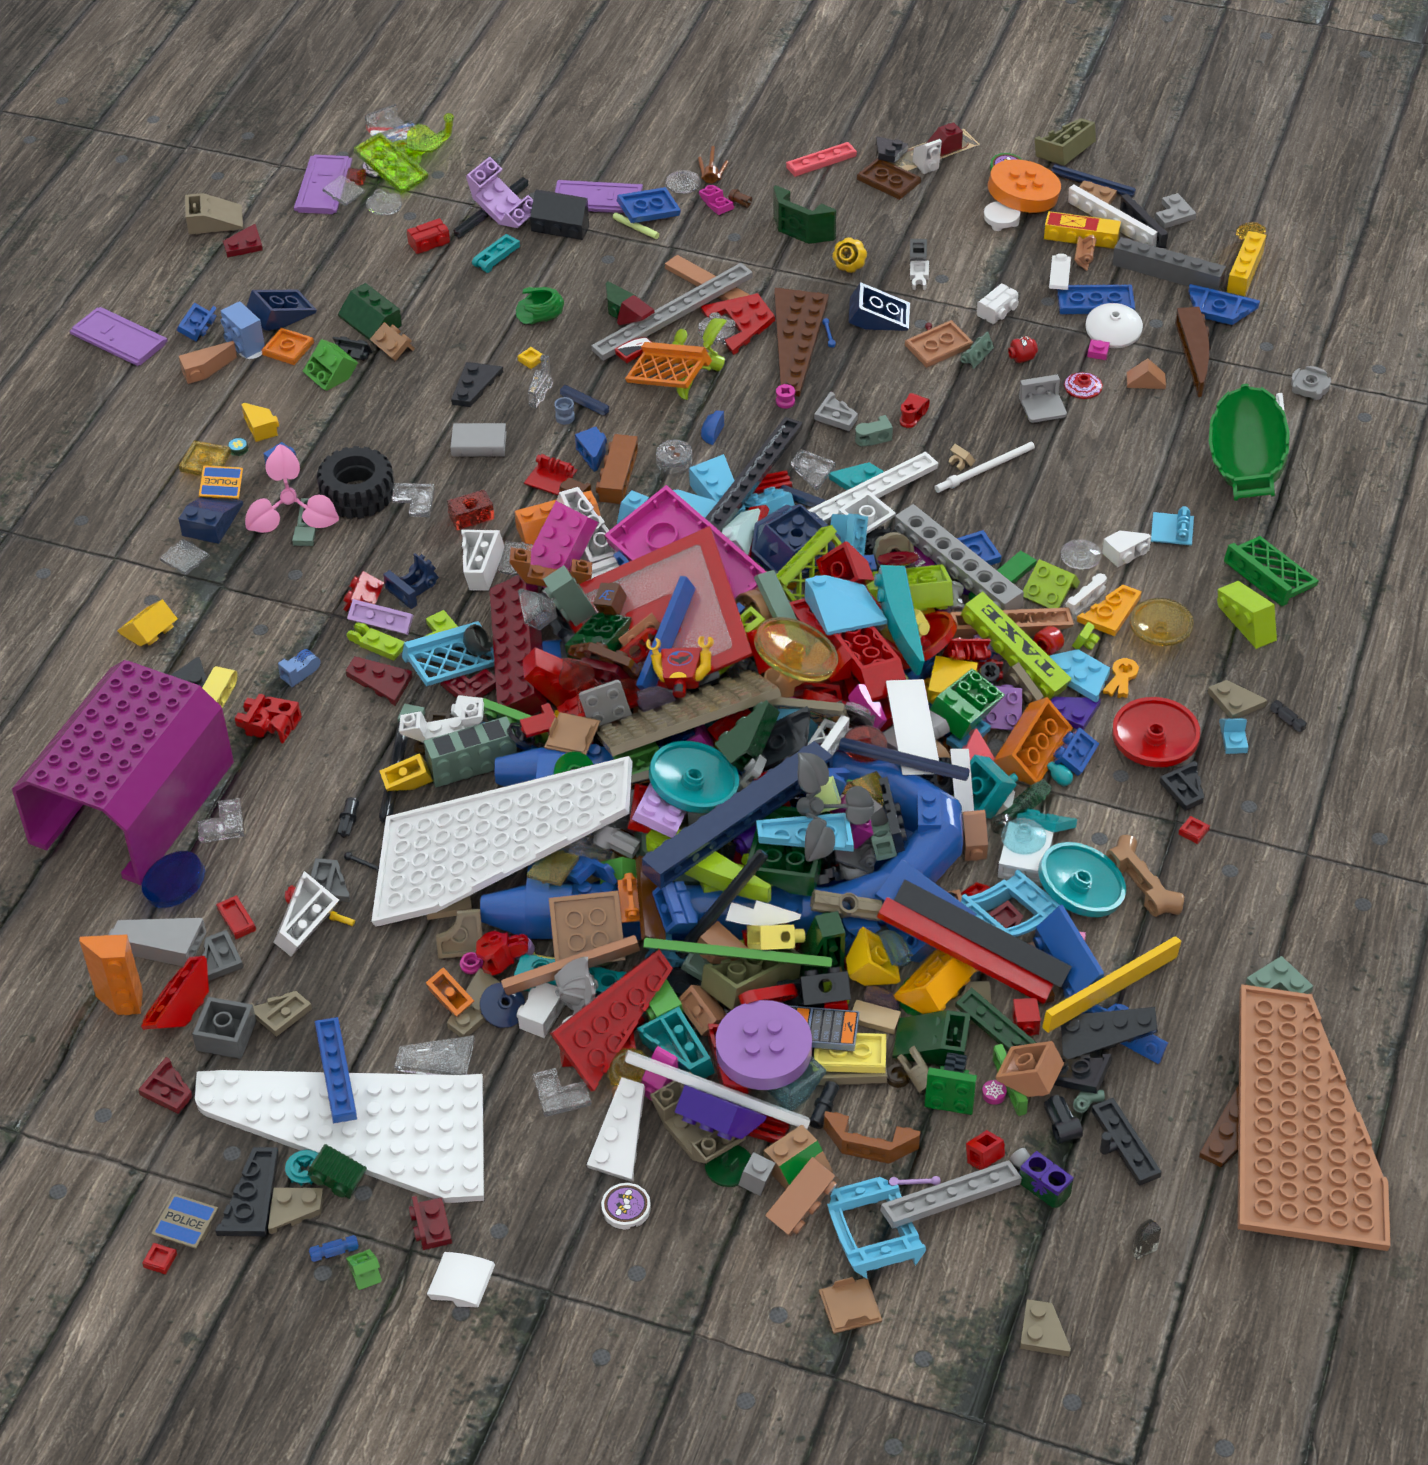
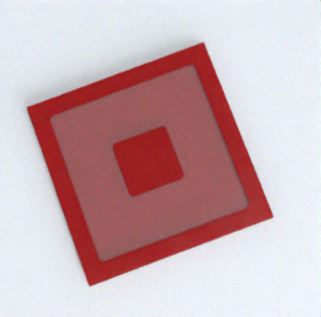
M710 526L579 584L597 613L599 612L593 605L601 582L620 584L627 594L620 615L632 618L629 631L651 613L661 624L680 576H687L696 589L672 648L700 647L698 644L700 636H704V645L708 644V637H711L714 640V644L709 648V651H711V669L708 674L753 655ZM591 617L577 626L571 620L568 623L576 633ZM640 648L630 656H638L640 654ZM647 656L637 663V665L641 669L643 668ZM588 673L589 688L605 684L598 682ZM659 679L653 694L667 689L665 682H661ZM635 686L634 690L623 688L630 709L638 706L637 700L647 697L637 686Z

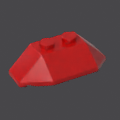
M205 956L189 957L185 965L172 977L144 1016L141 1025L143 1030L184 1027L191 1022L193 1014L204 1003V998L209 992L207 958Z

